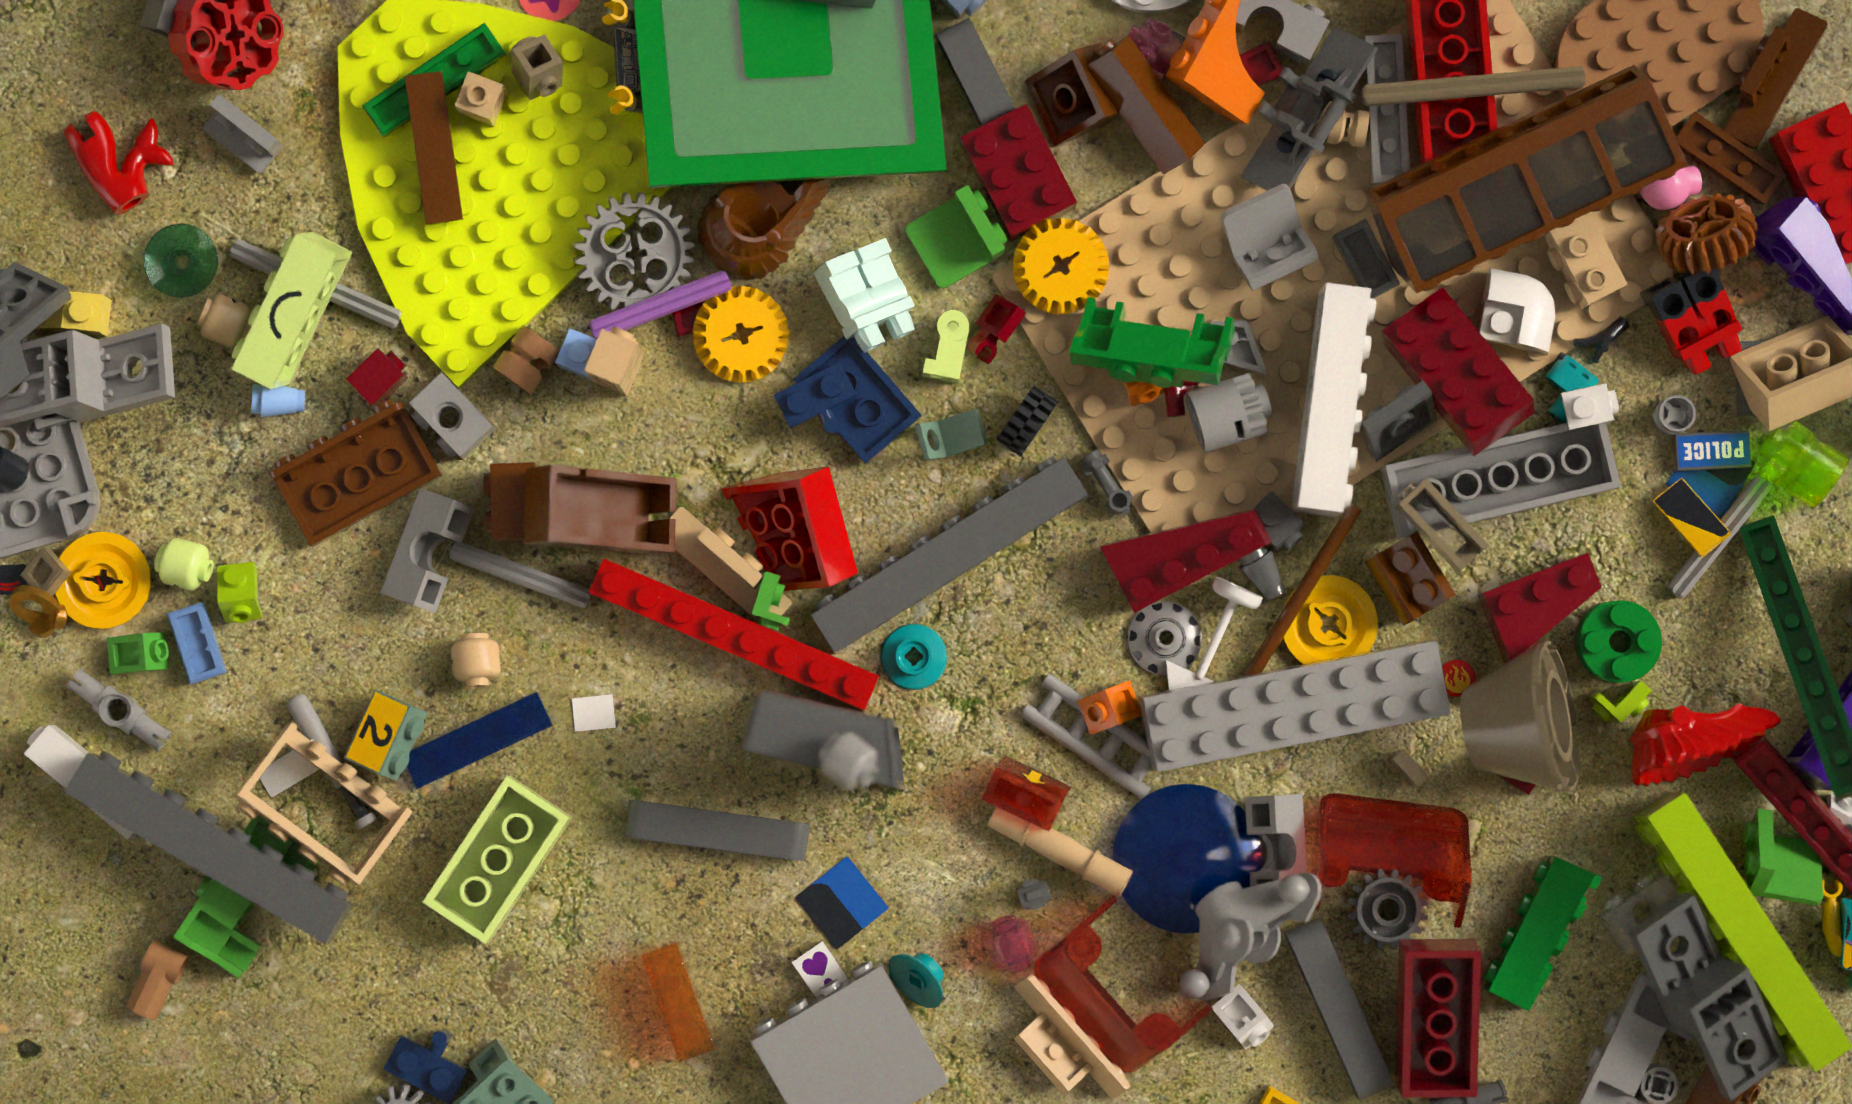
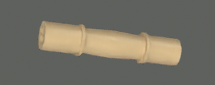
M1003 800L999 802L988 822V827L1019 843V846L1024 847L1027 845L1052 862L1082 875L1083 881L1087 880L1117 897L1121 896L1132 876V870L1102 855L1101 851L1093 852L1069 836L1038 822V817H1032Z

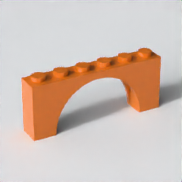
M1206 0L1198 17L1191 22L1188 28V35L1181 48L1172 56L1170 68L1165 77L1226 120L1248 125L1265 92L1250 78L1239 56L1236 43V17L1241 0Z

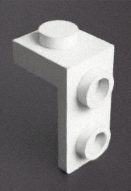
M1606 383L1561 393L1569 430L1612 422L1614 420L1613 414L1619 412L1615 390L1608 391Z

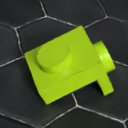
M255 562L217 566L218 605L226 623H245L249 620L261 619L262 610L258 602V579Z
M1640 680L1634 681L1613 704L1600 692L1592 693L1588 699L1594 704L1591 710L1607 724L1610 721L1617 724L1622 723L1629 715L1633 718L1636 717L1648 705L1649 701L1646 697L1652 690Z

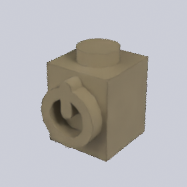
M545 34L539 37L530 36L524 38L510 50L512 74L529 101L539 96H549L562 86L563 62Z

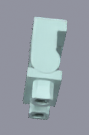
M886 238L861 247L855 252L851 251L826 261L814 272L837 320L844 327L842 331L845 338L855 337L864 353L885 343L878 326L886 324L893 340L905 337L915 330L908 312L915 305L911 297H908L905 285L898 277L888 255L891 249Z

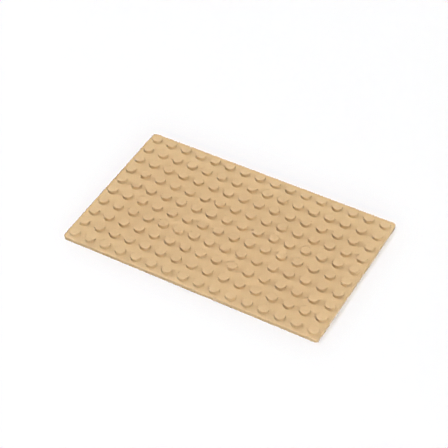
M1486 0L1493 74L1553 69L1510 0ZM1406 19L1381 35L1402 34L1405 81H1412ZM1365 70L1351 91L1357 98L1353 104L1348 103L1345 108L1346 112L1368 111L1367 106L1364 105L1362 100V88L1366 85ZM1559 90L1495 95L1497 127L1500 128L1562 99ZM1280 97L1269 104L1275 107ZM1329 101L1320 119L1315 123L1308 136H1311L1332 101ZM1414 102L1406 103L1410 169L1419 166ZM1257 111L1251 117L1248 125L1242 123L1233 125L1207 141L1190 160L1164 175L1161 171L1155 173L1079 220L1080 223L1089 226L1101 237L1108 252L1109 275L1102 293L1095 300L1096 307L1115 310L1116 302H1124L1126 312L1124 321L1189 330L1190 338L1197 313L1204 314L1205 323L1209 324L1210 321H1225L1226 317H1232L1234 321H1248L1266 373L1261 375L1224 363L1219 382L1249 373L1255 386L1261 384L1264 386L1272 410V416L1265 418L1268 431L1266 434L1204 453L1191 422L1186 395L1184 396L1185 416L1167 417L1165 393L1149 403L1131 406L1122 381L1109 377L1108 369L1071 364L1069 351L1073 336L1079 328L1084 309L1071 314H1051L1034 307L1023 297L1016 285L1013 275V261L994 273L993 282L1002 297L1026 312L1019 324L1097 449L1100 450L1102 455H1107L1110 460L1107 465L1124 491L1129 490L1132 494L1133 499L1131 503L1150 533L1253 509L1271 491L1291 509L1318 292L1326 283L1358 287L1332 236L1366 219L1388 259L1364 192L1376 186L1372 185L1369 127L1364 148L1352 147L1349 142L1341 141L1339 144L1326 143L1325 140L1323 152L1310 156L1290 188L1301 227L1316 248L1319 260L1253 291L1234 263L1221 221V214L1225 210L1266 192V190L1241 177L1273 125ZM1346 117V125H1345L1344 136H1345V133H1346V126H1347L1348 117ZM1585 131L1578 132L1527 158L1528 164L1531 167L1560 153L1579 190L1606 178ZM1608 156V159L1612 165L1614 172L1617 173L1618 171L1616 167L1614 166V164ZM1512 163L1501 169L1503 195L1497 201L1464 204L1479 237L1532 213L1527 203L1524 205L1520 203L1513 188V185L1517 184L1514 177L1521 172L1517 163ZM1633 195L1623 196L1610 202L1603 210L1591 212L1628 285L1581 309L1578 302L1574 304L1567 295L1564 287L1567 280L1562 270L1557 271L1551 264L1547 254L1550 247L1544 236L1532 243H1523L1510 249L1504 256L1498 259H1489L1476 265L1470 272L1464 275H1455L1442 281L1432 290L1421 291L1417 294L1393 269L1400 285L1374 298L1376 299L1374 319L1366 326L1365 335L1371 336V349L1369 358H1365L1361 367V373H1367L1364 396L1360 395V398L1357 399L1356 410H1362L1361 423L1365 421V417L1373 409L1379 406L1384 408L1394 401L1397 394L1403 388L1409 385H1416L1384 346L1382 330L1442 287L1476 329L1479 330L1483 308L1481 304L1488 268L1524 274L1539 280L1546 286L1555 302V322L1548 355L1513 349L1509 345L1488 342L1519 382L1558 359L1557 356L1561 352L1566 354L1577 347L1573 345V339L1596 335L1611 325L1618 317H1625L1645 305L1639 292L1668 277L1674 279L1673 275L1679 271L1678 269H1669L1668 264L1663 262L1662 257L1659 256L1655 240V229ZM1454 205L1421 206L1397 217L1395 220L1408 251L1423 244L1436 258L1470 242ZM1388 234V237H1389V240H1390V242H1391V245H1392L1393 251H1394V253H1395V256H1398V254H1397V252H1396V249H1395V247H1394V245H1393V243H1392V241H1391V238H1390V236H1389V234ZM1079 254L1061 260L1058 256L1053 259L1055 262L1054 267L1043 278H1047L1051 274H1056L1060 271L1067 275L1069 273L1068 265ZM1199 383L1198 385L1194 386L1191 390L1201 388L1210 384ZM1436 411L1437 420L1377 462L1368 452L1361 424L1359 433L1356 432L1352 439V447H1357L1358 449L1355 469L1348 473L1347 484L1354 485L1445 429L1448 427V424ZM1294 512L1299 518L1306 515L1305 513Z

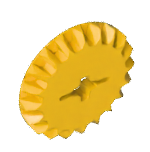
M1061 217L1046 220L1037 226H1033L1021 238L1014 253L1013 275L1020 293L1034 307L1051 314H1071L1084 309L1088 297H1093L1096 300L1102 293L1109 275L1108 252L1101 237L1089 226L1077 220ZM1079 254L1068 265L1069 273L1067 275L1060 271L1056 274H1051L1047 278H1043L1054 267L1055 262L1053 259L1058 256L1061 260Z
M746 286L731 287L730 291L706 300L696 315L693 326V342L696 353L710 372L724 380L737 383L758 380L771 373L780 364L788 349L790 333L787 318L780 305L769 294L757 288ZM741 323L744 329L761 327L760 330L752 332V335L747 337V344L742 345L740 340L733 339L725 342L721 341V339L729 337L732 333L736 332V324Z
M111 532L90 533L72 542L59 557L71 571V574L55 592L59 604L65 606L67 615L84 626L105 629L127 623L140 613L141 608L148 601V594L152 586L151 569L146 556L138 546L124 536ZM102 570H107L108 577L113 578V580L123 581V583L106 585L105 591H100V585L93 581L83 580V577L94 578L95 576H101Z
M1324 575L1319 579L1283 638L1293 656L1303 664L1369 652L1377 636V612L1370 596L1357 583L1341 576ZM1294 591L1292 592V594L1289 596V598H1288L1287 601L1285 602V606H1286V604L1288 603V601H1289V599L1291 598V596L1293 595ZM1314 608L1321 615L1324 614L1327 617L1334 614L1338 618L1335 625L1345 639L1331 630L1325 633L1322 632L1320 628L1323 622Z

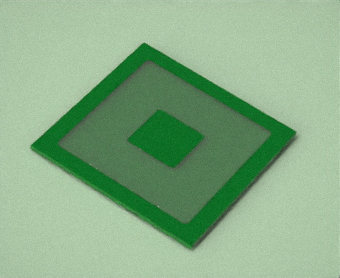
M633 0L649 188L946 172L930 0H876L872 9L799 0Z

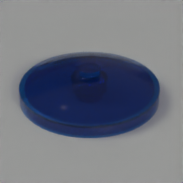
M1178 784L1151 792L1128 811L1115 835L1112 860L1133 871L1121 895L1137 915L1163 930L1190 934L1200 933V919L1195 909L1207 894L1219 886L1230 882L1239 883L1243 889L1250 887V872L1261 870L1262 851L1258 835H1247L1246 812L1234 800L1210 787L1195 784Z

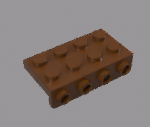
M392 400L383 402L372 409L373 416L362 422L359 418H355L343 424L339 428L341 433L328 440L327 436H322L306 446L309 451L295 457L294 454H289L274 463L276 469L272 470L269 475L277 484L311 547L320 544L443 476L402 402L395 404Z

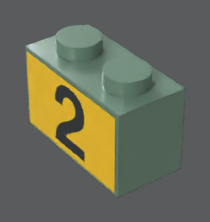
M374 690L344 758L381 776L398 780L400 773L408 765L409 753L415 740L424 729V720L428 712L394 696Z

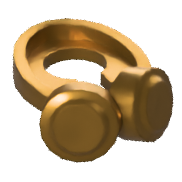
M21 585L12 591L9 605L14 614L29 622V629L33 635L45 638L50 636L55 629H63L67 620L65 606L59 604L48 592L30 585ZM25 600L35 601L42 606L43 612L27 609L21 605V602Z

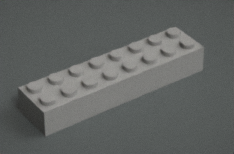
M1425 640L1138 696L1152 770L1157 772L1451 714L1437 641Z

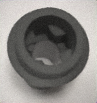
M1264 546L1239 559L1241 563L1239 568L1262 592L1267 601L1279 596L1286 590L1282 583L1272 549H1267Z

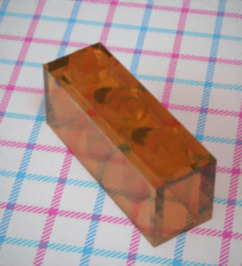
M677 941L642 954L644 966L678 1061L682 1062L715 1050L717 1046L680 942Z

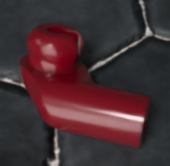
M1184 381L1182 388L1173 386L1164 388L1168 418L1185 416L1184 396L1186 392L1199 383Z

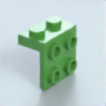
M968 185L955 191L953 199L909 223L906 227L909 239L936 285L941 289L953 285L1003 256L1005 253L1003 243L1008 240L1002 228L997 222L991 225L984 213L989 209L986 201L979 190L972 192Z
M1758 808L1752 822H1746L1743 830V844L1746 845L1744 873L1747 874V887L1754 896L1815 906L1819 905L1823 899L1821 859L1804 840L1774 835L1773 811Z

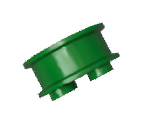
M1609 601L1593 607L1582 617L1575 633V650L1580 663L1591 675L1607 682L1624 683L1643 677L1655 666L1662 649V634L1656 619L1647 609L1630 601ZM1615 631L1622 632L1627 639L1626 647L1621 652H1615L1609 644L1610 636Z

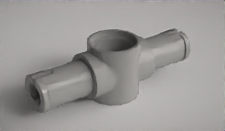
M81 668L74 673L73 677L80 681L82 685L76 680L70 679L66 688L92 704V710L98 713L106 724L118 727L128 735L131 733L135 734L155 748L157 752L165 746L166 743L157 738L156 735L168 741L172 732L146 715L147 711L140 707L132 696L122 694L110 685L105 687ZM117 700H123L127 706V714L122 720L118 721L112 716L111 708Z

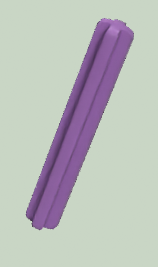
M719 271L591 320L589 326L595 339H598L601 329L611 332L613 327L625 331L726 293L731 290V283L726 272Z

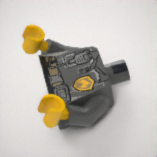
M611 0L604 3V6L610 8L613 14L609 13L602 16V21L605 25L618 23L620 27H615L614 31L616 88L607 94V97H614L617 103L610 107V110L613 114H618L624 109L629 112L642 113L634 12L627 10V6L622 0Z

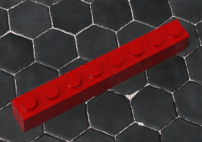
M603 558L589 591L594 596L864 711L879 679V675Z

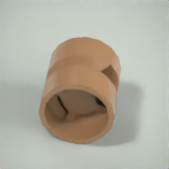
M522 325L510 341L513 348L510 351L504 350L492 368L531 395L543 379L541 371L543 369H550L553 366L560 351L535 332Z

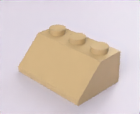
M1828 315L1730 357V363L1750 410L1769 431L1852 397V340Z

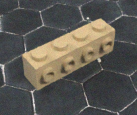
M1560 153L1530 167L1547 205L1579 190ZM1519 172L1514 177L1517 183L1513 185L1515 194L1522 205L1527 203L1531 212L1538 210L1522 173ZM1591 212L1576 218L1569 226L1555 228L1541 235V237L1544 236L1550 247L1547 254L1551 264L1557 271L1561 269L1567 280V283L1564 284L1567 295L1574 304L1578 302L1581 309L1628 285Z

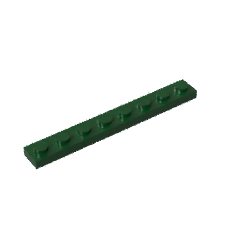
M1772 515L1741 526L1739 531L1837 802L1852 797V729L1775 516Z

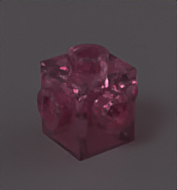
M1150 16L1147 17L1141 28L1134 25L1128 34L1161 81L1170 68L1172 56L1181 48L1186 39L1184 36L1173 31L1166 23L1156 21Z

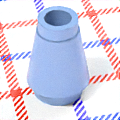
M252 384L251 414H261L262 418L304 412L305 390H297L287 386L271 390L261 384Z

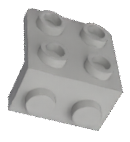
M1287 184L1278 185L1225 210L1221 214V221L1234 263L1252 291L1319 260L1316 248L1301 227L1292 192Z

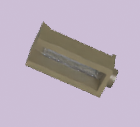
M1427 479L1420 485L1413 480L1397 495L1402 501L1397 505L1396 509L1446 560L1456 574L1488 546V543Z

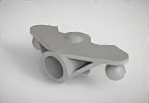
M1298 873L1288 875L1281 880L1245 889L1237 882H1230L1219 886L1207 894L1195 909L1200 919L1199 962L1195 969H1190L1182 974L1179 983L1182 993L1192 999L1213 1000L1234 992L1236 969L1242 961L1246 960L1251 963L1267 962L1274 957L1279 949L1281 942L1279 927L1287 919L1309 921L1322 893L1319 879L1311 873Z

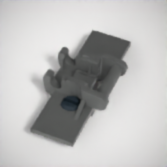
M1334 26L1304 76L1298 77L1291 69L1284 67L1279 78L1284 82L1286 89L1275 107H1272L1263 101L1257 110L1262 117L1273 125L1241 177L1266 191L1281 184H1287L1291 188L1310 156L1323 152L1325 149L1323 143L1348 103L1353 104L1357 98L1351 91L1378 48ZM1329 101H1332L1311 136H1308L1315 123L1320 119Z

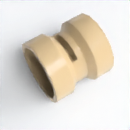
M1344 110L1326 138V143L1339 144L1343 141L1349 142L1352 147L1364 148L1369 125V111L1357 110L1351 113ZM1346 117H1348L1347 126H1346V133H1345V136H1344L1345 125H1346Z

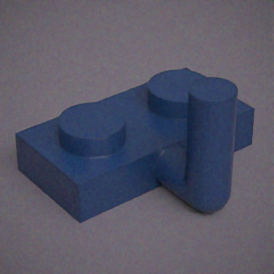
M839 361L774 395V398L790 429L818 416L825 432L830 436H835L839 433L840 426L831 409L856 397L857 394Z
M440 1029L433 1034L432 1043L429 1048L402 1035L384 1067V1070L448 1104L454 1099L468 1072V1069L442 1056L451 1039V1033L447 1029Z

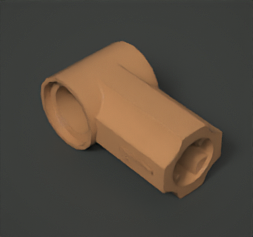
M157 939L153 940L143 958L140 967L143 971L128 1000L126 1008L140 1016L157 1020L172 986L178 983L185 971L190 955Z

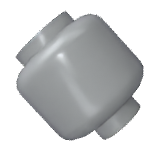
M854 733L833 735L825 743L819 754V758L822 760V772L845 790H853L860 785L863 787L868 786L878 772V768L875 766L877 760L876 750Z

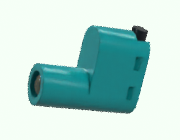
M1562 352L1557 356L1558 360L1544 376L1550 384L1562 393L1596 386L1599 383V380L1591 372ZM1560 395L1548 410V414L1557 422L1564 424L1567 423L1562 396Z

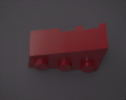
M1585 553L1493 588L1477 596L1505 664L1530 648L1602 588L1589 553Z

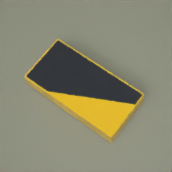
M1680 478L1653 500V504L1701 558L1731 535L1727 527L1683 478Z

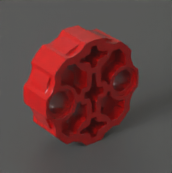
M178 0L173 9L175 17L173 28L168 33L171 53L176 55L181 62L183 73L190 80L197 84L215 86L217 89L243 90L251 88L258 78L262 75H269L273 71L279 60L278 47L280 40L284 36L282 19L274 12L270 5V0H218L216 2L215 0ZM258 22H260L262 26V31L259 36L256 31ZM193 33L196 37L194 48L190 44V38ZM236 67L238 68L237 71H234L233 73H230L227 76L228 72H231V70H235Z

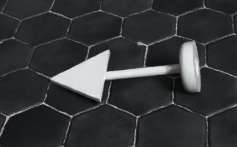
M1216 577L1212 585L1214 592L1229 601L1196 673L1166 660L1169 690L1215 682L1204 676L1236 605L1240 604L1250 609H1256L1261 604L1263 597L1230 581Z

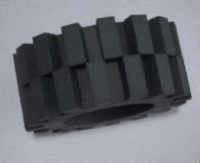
M1034 385L996 440L1021 457L1058 404V401Z

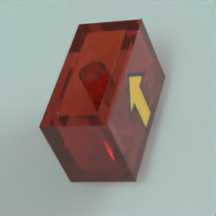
M1004 755L996 766L981 800L1049 832L1056 822L1072 787Z

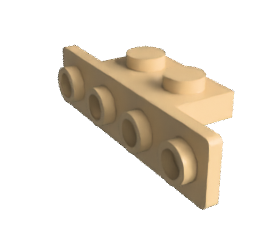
M679 507L669 518L676 519L675 550L758 621L759 616L753 615L752 611L764 577L759 572L763 565L748 552L742 557L731 548L735 541L719 527L713 533L684 507ZM783 594L779 607L772 605L770 612L782 616L792 605V601Z
M1029 974L1014 986L1015 990L1038 1016L1013 1039L1063 1095L1069 1092L1087 1073L1095 1079L1112 1099L1126 1092L1131 1087L1125 1079L1124 1072L1116 1064L1111 1063L1100 1051L1097 1041L1093 1037L1086 1035L1075 1023L1073 1014L1067 1008L1060 1006L1051 995L1046 983L1036 978L1033 974Z

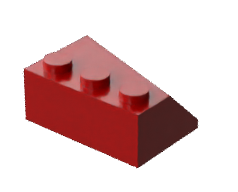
M829 466L774 473L721 488L727 500L732 498L741 516L737 520L743 530L749 529L757 544L755 553L764 570L781 576L779 584L785 585L784 591L830 587L858 573Z

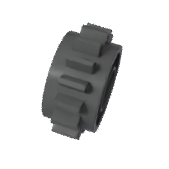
M1376 869V878L1373 879L1368 874L1362 875L1364 884L1362 886L1353 884L1351 888L1356 892L1354 898L1346 899V903L1353 906V911L1345 914L1346 918L1355 919L1356 922L1351 931L1353 933L1362 931L1364 935L1361 942L1364 944H1368L1372 939H1376L1375 947L1379 950H1382L1385 942L1389 943L1392 950H1397L1399 939H1411L1409 935L1412 932L1421 934L1422 930L1418 923L1420 920L1428 919L1427 915L1421 913V907L1427 905L1428 900L1419 899L1418 897L1423 888L1420 885L1411 887L1409 884L1411 883L1412 876L1408 874L1401 880L1398 879L1399 874L1396 869L1390 871L1389 877H1385L1382 869ZM1389 898L1395 903L1396 912L1392 918L1383 920L1379 916L1377 908L1382 900Z

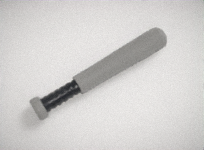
M298 694L289 699L286 705L301 733L309 740L314 739L327 748L325 752L343 764L308 697L304 694ZM329 777L335 789L341 791V795L356 818L354 825L357 830H361L377 821L376 815L373 812L369 813L363 801Z

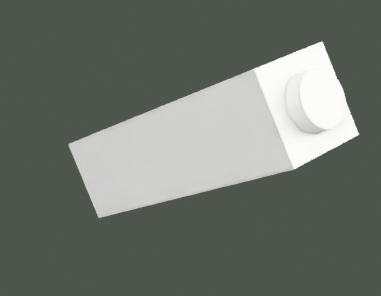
M47 725L46 728L40 726L29 737L27 744L30 747L24 754L67 789L89 752L57 725ZM87 806L127 840L135 839L138 836Z

